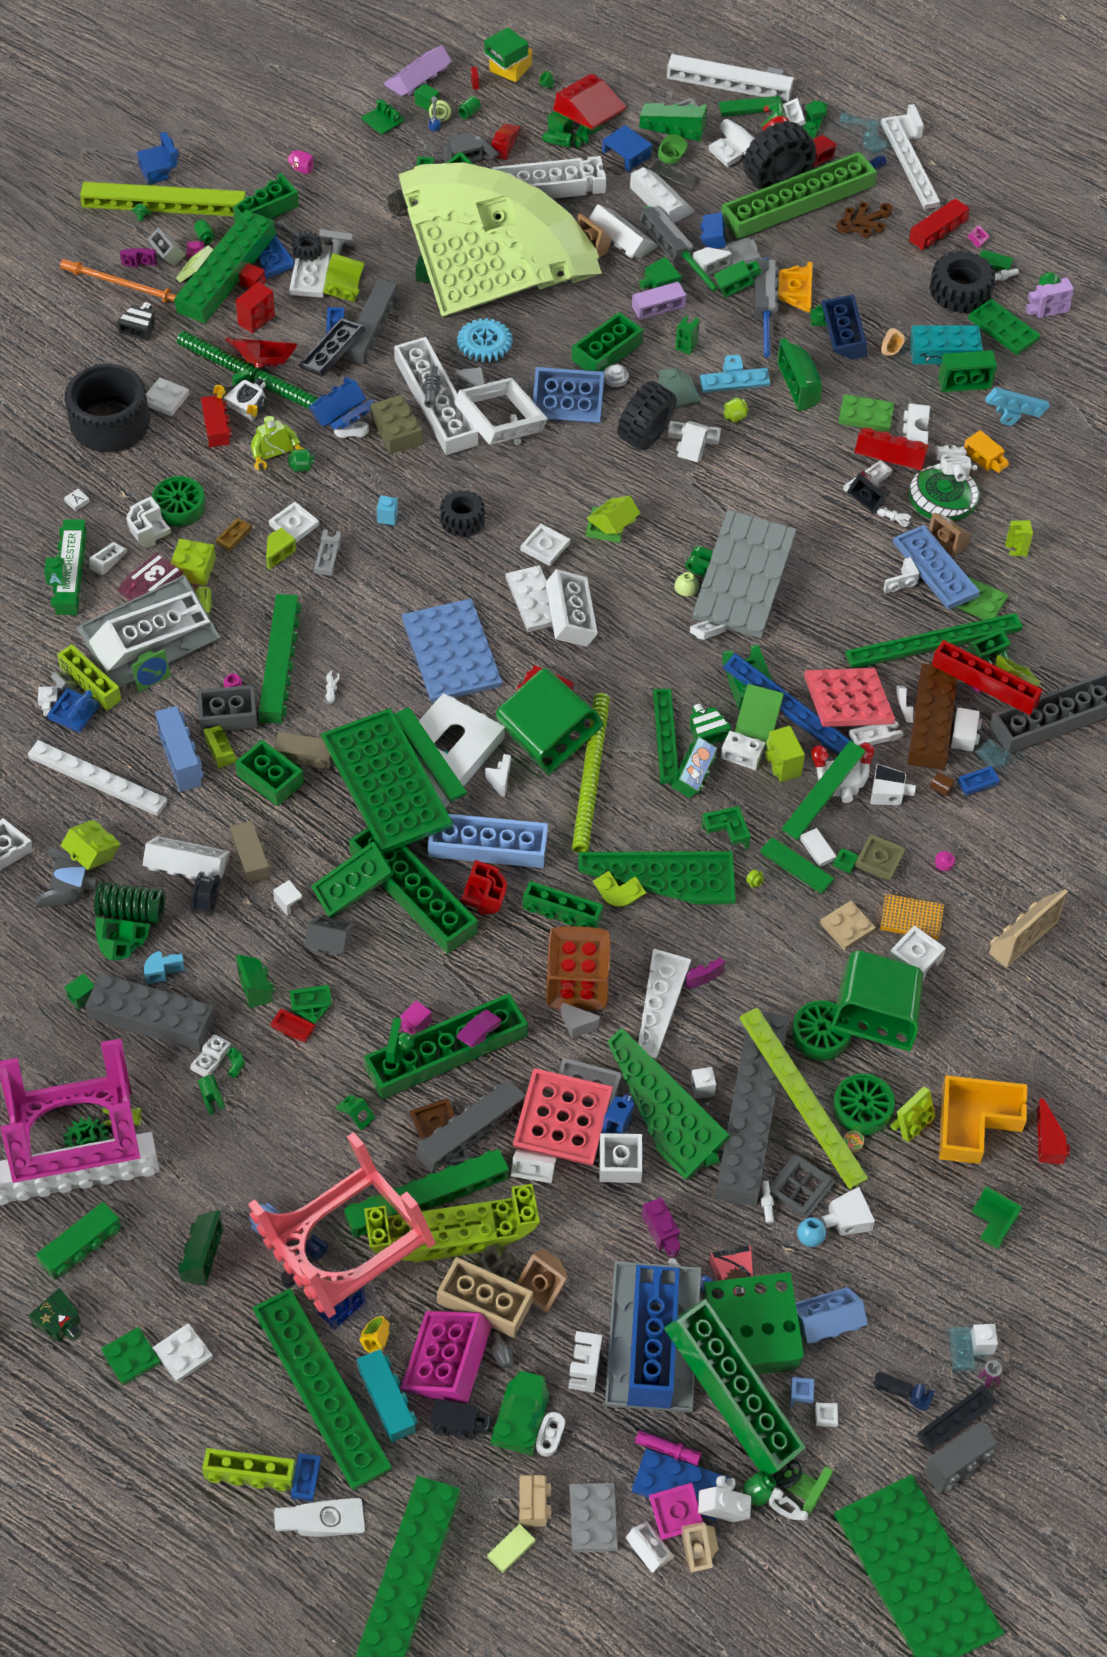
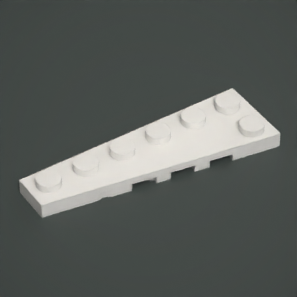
M654 949L652 954L638 1042L655 1061L657 1060L691 964V959Z

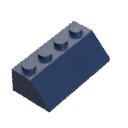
M854 294L822 300L821 304L833 352L850 360L868 357L867 342Z

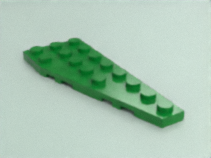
M732 851L578 852L579 873L598 878L607 871H610L616 883L624 884L636 877L645 891L696 905L735 904L736 901Z
M621 1027L607 1041L623 1073L622 1075L630 1088L633 1099L641 1116L644 1118L658 1152L688 1181L706 1163V1155L709 1152L715 1153L731 1136Z

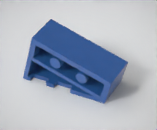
M348 377L344 378V384L338 388L334 386L332 392L326 396H321L308 406L319 425L329 426L334 422L335 418L346 415L349 409L352 407L356 408L363 403L362 401L366 398L355 380Z

